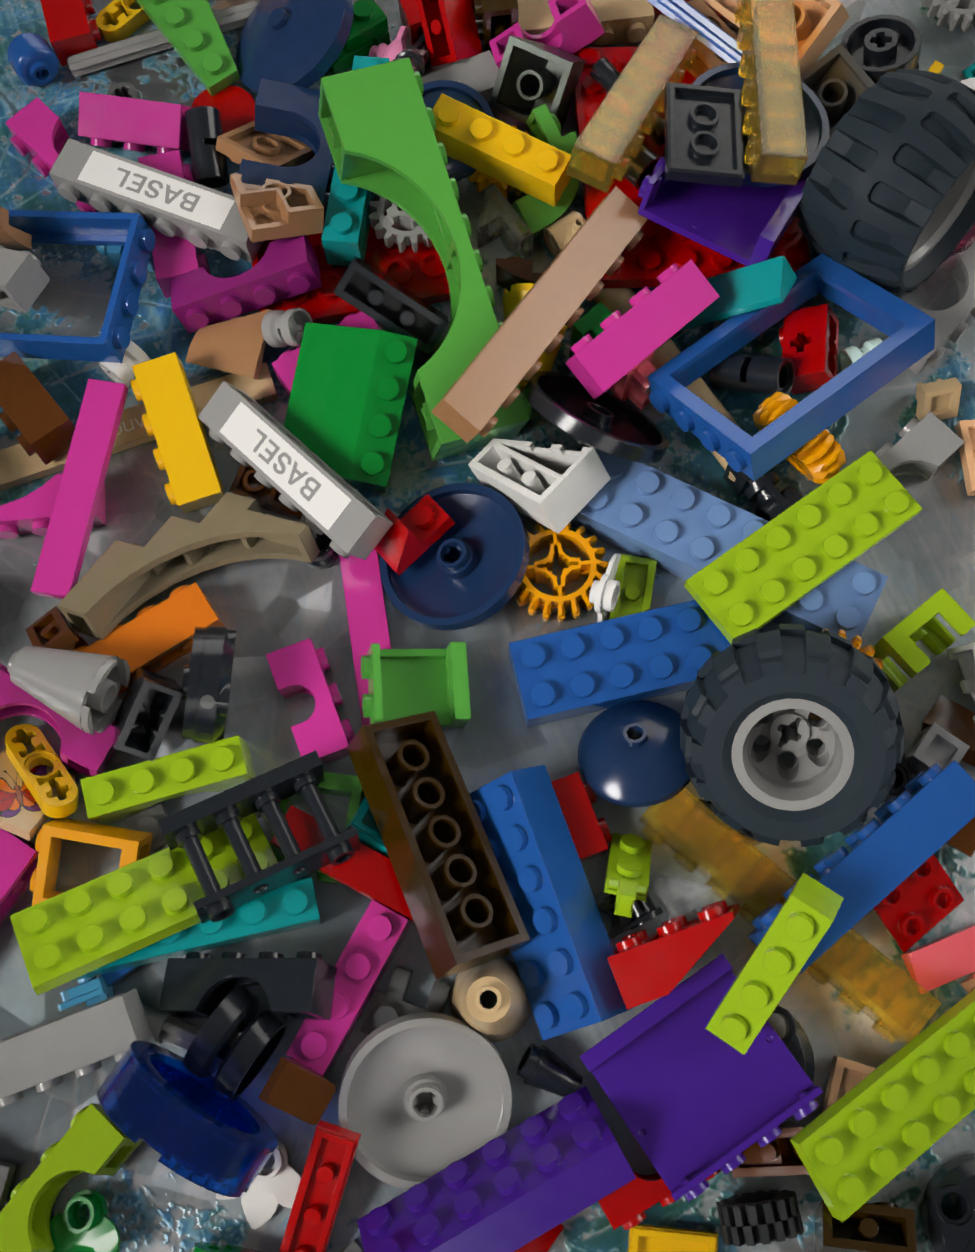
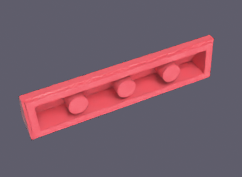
M975 923L900 954L919 994L926 993L975 972Z

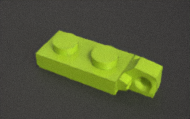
M612 832L604 893L616 895L615 915L631 918L634 901H646L649 889L652 840L643 839L635 834Z

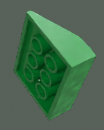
M306 322L284 427L351 486L385 493L418 339L383 330Z

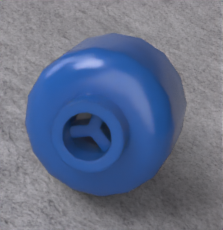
M29 32L16 36L10 42L7 50L8 61L22 82L28 86L41 87L53 81L59 71V61L46 39L39 34Z

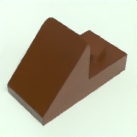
M57 606L26 629L33 646L71 651L81 646H89L80 633L73 629Z
M281 1057L258 1098L310 1125H316L335 1094L337 1087L334 1083L295 1059Z
M791 1121L779 1124L778 1126L783 1132L776 1139L762 1148L756 1141L742 1152L746 1160L732 1170L733 1178L809 1175L790 1141L793 1136L807 1125Z

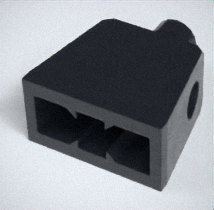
M137 668L123 698L122 706L116 715L114 749L151 761L154 760L184 694L176 680L143 668ZM139 727L144 733H135L131 729Z

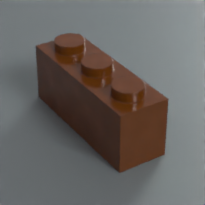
M15 351L0 360V407L3 410L0 413V419L11 433L19 430L21 435L16 437V439L29 457L36 453L43 463L47 465L69 450L75 427Z

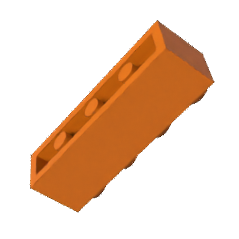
M194 582L191 585H182L171 592L168 599L158 605H149L141 609L136 614V618L124 625H117L103 640L99 639L90 646H81L73 651L112 655L127 660L130 667V685L138 667L157 673L190 653L193 646L195 626L206 628L207 626L226 627L203 590ZM121 685L118 696L126 692L128 687Z

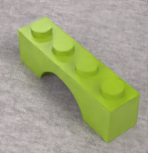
M237 735L215 741L212 744L208 743L155 758L153 761L148 760L80 779L88 819L105 825L132 817L152 805L172 798L194 793L228 790L241 784L244 780L255 778L256 775L249 745Z
M803 872L750 959L721 1000L705 1029L745 1055L833 923L844 898Z
M91 1103L89 1106L81 1109L71 1120V1128L61 1140L52 1144L43 1153L40 1159L41 1164L31 1176L22 1180L13 1189L10 1195L11 1200L0 1212V1252H52L55 1248L50 1233V1216L54 1202L63 1187L76 1176L86 1172L93 1175L114 1176L140 1145L143 1139L124 1123L122 1117L111 1106Z

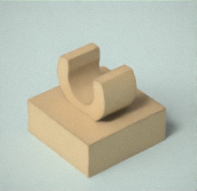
M956 377L944 380L939 378L935 382L925 384L922 382L917 383L915 398L917 400L916 417L919 421L930 411L940 420L958 416L962 384Z

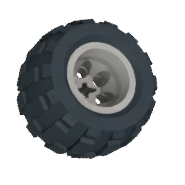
M779 624V629L759 633L755 628L732 639V645L724 651L719 652L717 650L697 671V677L692 687L686 693L680 722V748L684 753L686 761L685 770L700 798L704 797L706 802L711 801V809L715 816L732 829L738 831L744 828L752 832L753 838L758 842L779 846L780 840L800 841L801 847L823 844L825 836L838 831L845 836L862 825L867 819V811L872 806L878 808L880 804H883L892 789L897 777L895 767L897 763H901L904 753L905 730L902 725L900 706L885 673L871 656L861 653L853 647L850 640L826 629L820 631V633L805 630L803 624ZM811 712L818 715L822 719L813 720L808 715ZM796 720V728L790 726L792 721ZM781 723L787 725L788 727L785 730H782ZM759 735H765L770 739L765 745L754 743ZM814 738H818L823 742L822 746L817 749H812L806 744ZM784 751H790L795 754V757L792 760H782L779 758V755Z

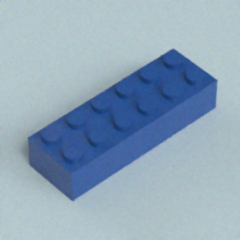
M692 600L509 643L508 655L526 727L529 728L605 710L628 702L644 701L689 690L697 677V671L717 650L719 652L724 651L731 644L697 601Z
M955 760L942 768L935 763L925 772L923 770L904 785L906 790L895 798H890L874 812L879 818L878 820L874 817L865 825L862 824L844 839L848 844L846 848L842 845L836 851H830L813 866L818 873L815 876L812 874L808 876L843 897L844 900L833 923L799 974L806 970L975 817V781ZM798 880L782 894L785 899H787ZM779 902L772 907L768 906L751 921L755 929L747 937L756 948L782 907Z
M545 764L510 771L469 793L530 938L528 942L512 954L542 1040L544 1041L602 1022L630 1010L626 1009L607 957L614 950Z

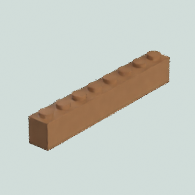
M617 186L600 202L431 411L466 443L477 434L484 438L499 420L494 416L499 407L502 406L504 409H507L521 392L516 387L522 378L528 382L542 366V363L538 360L540 355L544 351L549 355L563 339V336L559 333L562 327L566 325L570 328L584 312V309L580 307L584 299L590 302L605 285L600 280L606 273L610 277L625 260L620 255L625 248L630 251L644 236L640 228L647 221V218L637 214L639 207Z

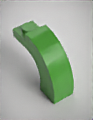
M546 103L533 109L526 123L533 137L572 155V178L555 207L530 195H526L513 203L509 212L524 243L542 234L544 228L562 216L572 203L581 179L582 157L575 131L561 136L560 122L554 113H550Z

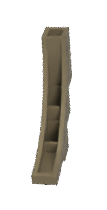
M226 492L200 523L192 519L186 520L171 516L144 547L137 543L129 544L115 540L57 606L76 632L103 640L125 617L147 600L170 586L198 573L230 563L255 559H290L312 563L320 553V550L314 540L312 530L307 524L301 521H291L275 517L269 513L263 514L262 508L256 499L250 496Z

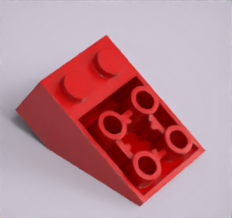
M725 899L702 907V911L697 913L698 918L687 921L685 914L662 922L661 926L656 928L657 933L648 936L646 929H642L622 937L621 941L615 943L617 949L607 959L626 1009L669 995L733 921L740 910L739 904L735 903L728 906Z

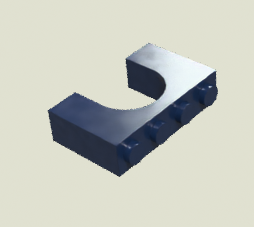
M261 78L255 102V131L299 140L309 146L315 153V156L310 161L293 167H282L242 159L238 173L242 174V183L263 186L266 178L279 180L286 184L299 183L311 185L324 207V214H326L330 195L329 188L332 184L335 164L318 116L320 90Z

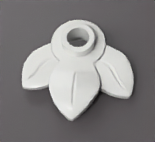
M615 553L612 556L605 574L602 575L600 581L594 580L591 586L589 602L594 604V610L598 616L597 622L608 620L609 613L613 612L616 607L620 592V581L615 580V575L621 559L620 553Z
M263 1137L251 1144L246 1156L238 1157L227 1163L218 1179L216 1198L231 1200L241 1197V1204L246 1219L252 1229H257L272 1218L279 1204L292 1209L301 1177L288 1164L289 1155L285 1145L277 1138ZM264 1151H269L274 1155L275 1162L272 1167H265L261 1163V1155Z

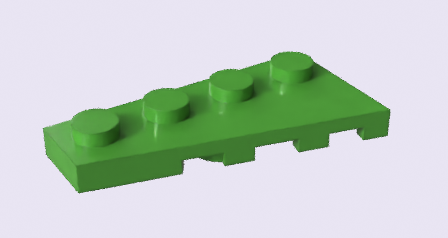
M136 0L211 96H214L240 79L237 67L208 0Z

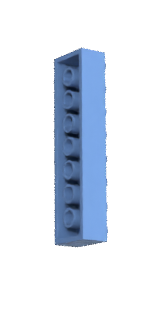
M599 452L598 456L611 479L570 521L572 527L578 529L580 526H584L586 534L590 536L596 535L599 540L630 555L656 560V567L685 581L769 522L644 463L618 458L603 452ZM853 561L771 622L778 625L803 624L805 630L818 633L823 629H828L837 634L842 629L846 631V639L851 640L856 635L861 637L888 576Z

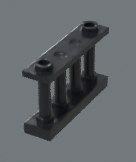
M316 750L158 820L170 851L178 847L184 848L205 897L193 902L202 924L210 920L211 922L222 921L230 917L235 912V908L326 865L343 864L350 860L356 851L360 850L359 834L356 828L353 827L340 833L318 789L319 784L325 781L323 763ZM295 794L303 795L325 840L304 851H301L279 806L282 800ZM258 811L264 812L286 858L263 870L240 824L242 818ZM218 829L225 831L246 877L223 889L219 885L200 842L203 836Z

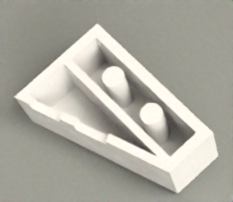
M493 438L468 464L481 485L499 492L511 502L517 511L558 534L611 479L598 454L592 447H583L581 451L565 450L564 446L560 444H552L550 448L535 447L533 442Z

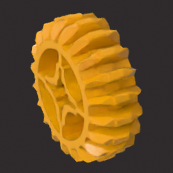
M775 392L771 397H767L752 415L755 426L761 431L798 404V401L792 399L788 394ZM827 429L785 458L792 467L817 484H823L835 476L846 463L845 452Z
M569 522L558 534L551 529L545 530L540 523L535 524V535L527 531L530 544L529 560L538 551L549 547V554L542 560L534 561V565L527 566L525 576L515 594H519L516 603L518 606H524L530 602L528 614L531 616L535 615L539 609L543 610V620L545 622L549 621L551 612L557 613L559 622L565 621V613L567 611H570L572 617L577 619L580 617L579 606L587 611L593 609L594 604L589 602L590 590L594 580L600 581L603 573L606 572L609 562L601 560L605 557L606 551L604 547L594 548L598 540L596 535L584 538L586 532L584 526H580L574 532L571 531V522ZM562 547L573 550L580 557H569L563 552ZM554 557L557 558V566H560L562 571L560 585L557 583V575H553ZM581 576H588V579L581 588L569 595H565V587L568 583L579 580ZM534 580L535 584L547 585L551 589L553 596L540 592L530 581Z

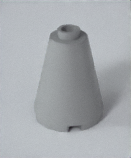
M29 645L23 647L20 651L14 652L7 667L13 684L85 733L95 735L94 731L98 733L104 732L113 722L124 701L117 697L121 685L128 687L130 680L129 664L127 660L121 659L118 656Z

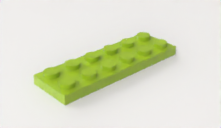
M870 450L687 579L684 587L732 645V639L755 628L759 630L916 517L923 508Z
M255 813L242 818L240 824L261 869L263 870L278 863ZM218 829L202 837L200 842L221 889L246 878L224 830ZM168 847L10 915L33 990L37 996L200 923L201 920L193 902L205 897L184 848L178 847L170 851Z
M975 989L790 1139L832 1217L844 1222L975 1109Z

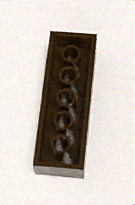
M435 711L362 726L347 746V750L436 980L510 955L528 942L530 938Z

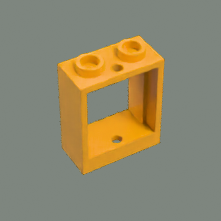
M56 818L44 824L39 830L35 842V849L39 852L37 868L33 871L30 879V890L33 892L32 906L63 893L55 891L62 839L121 849L119 868H122L150 856L153 833L68 818Z

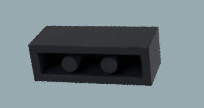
M356 255L333 292L394 333L417 338L416 347L428 355L449 324L448 316Z

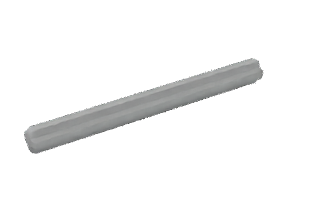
M251 0L213 12L221 32L244 26L250 14L258 5L257 1ZM159 29L69 56L67 63L72 75L80 77L173 47Z

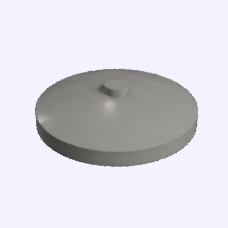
M429 1012L415 1013L396 1018L369 1034L351 1055L341 1078L338 1096L340 1127L361 1134L355 1159L364 1169L379 1180L408 1190L412 1186L447 1168L451 1163L464 1158L484 1146L490 1140L506 1133L512 1110V1091L505 1064L492 1042L485 1035L467 1025L462 1019L446 1014Z

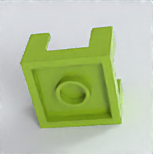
M943 588L937 591L873 646L875 654L872 658L882 659L884 667L881 670L886 673L887 680L894 693L908 682V678L888 656L910 678H913L930 664L929 657L915 644L921 639L935 655H940L956 641L955 637L935 617L937 614H940L960 636H963L975 626V621Z

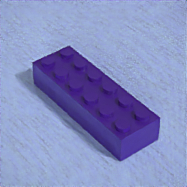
M584 1086L574 1093L566 1095L562 1100L535 1116L529 1117L523 1123L503 1135L490 1140L484 1146L464 1158L451 1163L447 1168L425 1181L412 1186L408 1191L386 1204L373 1209L369 1214L358 1219L357 1223L364 1252H514L621 1188L636 1177L590 1092Z

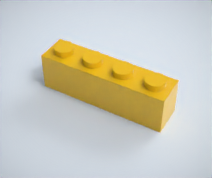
M443 93L440 95L432 109L436 122L434 133L437 142L444 144L448 156L553 207L556 206L572 178L571 154Z
M173 352L133 365L132 368L136 379L130 380L131 387L137 401L144 402L147 413L142 415V420L148 435H155L158 448L153 449V453L161 471L166 469L170 483H166L164 486L171 505L177 504L186 514L218 503L224 496L225 490L202 421L198 418L199 412L181 360Z

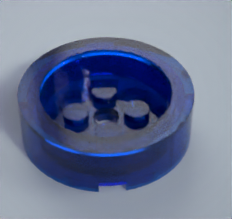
M133 1041L97 1092L99 1103L109 1118L134 1143H137L140 1139L145 1141L161 1154L158 1160L160 1163L194 1184L228 1197L237 1198L243 1192H247L278 1146L276 1134L268 1123L241 1097L231 1103L216 1092L213 1088L214 1077L212 1075L199 1079L182 1065L183 1057L147 1041Z

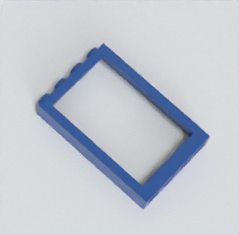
M9 210V225L31 234L32 243L124 246L100 337L0 333V356L6 357L15 351L20 358L122 363L125 350L130 344V331L134 316L139 309L138 300L142 285L147 278V266L151 251L155 247L156 234L140 213Z
M821 253L794 272L797 279L783 303L732 316L648 376L651 390L649 399L658 412L667 413L684 432L690 431L698 437L707 450L710 452L716 451L734 471H741L755 481L935 348V319L846 266L833 261L832 258L824 253ZM817 293L889 336L754 436H750L686 388Z

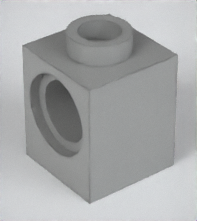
M933 723L918 733L905 753L909 771L917 775L922 770L925 772L935 763L941 768L954 760L959 764L970 746L936 723Z

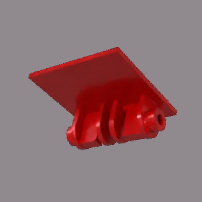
M933 854L876 905L873 910L901 951L905 953L961 904L964 899Z

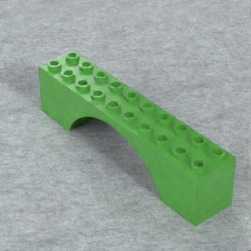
M408 57L322 77L318 116L340 183L376 193L405 211L429 237L445 269L450 292V320L447 335L431 359L417 370L409 391L433 462L484 447L493 438L511 439L516 437L529 420L528 415L531 414V406L524 392H520L507 409H504L502 406L499 407L494 414L499 420L484 438L477 434L468 443L431 412L503 322L496 320L493 307H495L494 294L491 286L484 284L481 275L483 271L482 258L478 249L473 250L469 236H471L470 221L466 213L461 214L457 202L459 201L458 185L454 178H449L446 169L448 163L446 149L442 142H437L434 133L436 122L433 110L430 106H425L422 97L424 94L422 77L419 71L414 72Z

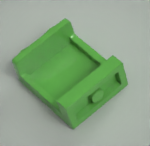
M450 642L446 649H380L379 643H371L367 655L361 656V678L368 679L369 694H363L362 712L363 718H370V724L435 711L441 728H464L471 720L466 642Z

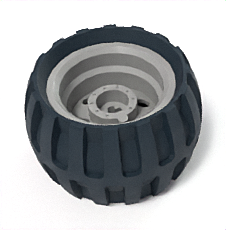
M897 69L896 72H887L872 87H868L858 97V101L849 112L844 114L836 125L835 131L826 145L822 147L815 160L816 163L805 182L802 190V200L798 205L797 216L800 219L798 223L800 229L819 255L824 253L832 258L833 261L846 266L890 293L904 294L905 292L914 291L918 285L927 281L938 267L950 257L957 245L975 224V91L967 85L941 74L917 69Z

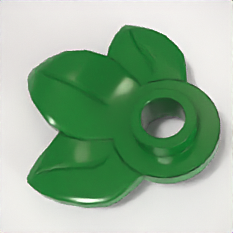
M94 1189L77 1192L65 1206L64 1212L55 1215L51 1219L50 1233L55 1248L52 1252H119V1230L113 1220L107 1216V1203L100 1192ZM87 1206L90 1210V1218L86 1214Z

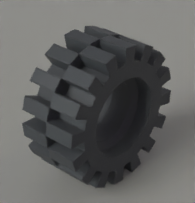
M778 1189L764 1192V1190L756 1193H742L741 1196L733 1195L716 1203L723 1242L726 1245L742 1246L747 1244V1246H755L759 1243L767 1245L773 1241L782 1242L786 1241L785 1238L793 1239L797 1235L803 1234L804 1229L795 1191L786 1189L778 1191Z

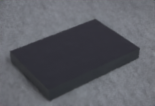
M667 82L664 90L665 180L741 187L744 180L741 90Z

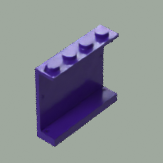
M661 156L652 176L647 175L641 184L638 197L643 199L637 214L745 266L768 260L797 214L798 205L801 203L803 196L802 190L811 172L794 183L777 187H752L747 185L732 187L665 180V157Z
M723 954L676 986L669 995L655 1001L579 1056L588 1071L592 1072L671 1191V1196L675 1201L683 1195L688 1202L699 1196L710 1186L706 1178L719 1169L722 1170L724 1175L734 1170L746 1160L742 1153L756 1141L761 1148L772 1142L783 1132L778 1126L792 1115L799 1121L819 1106L815 1098L823 1093L819 1086H815L768 1020L745 1055L705 1029L721 1000L736 979V976L731 971L733 967Z

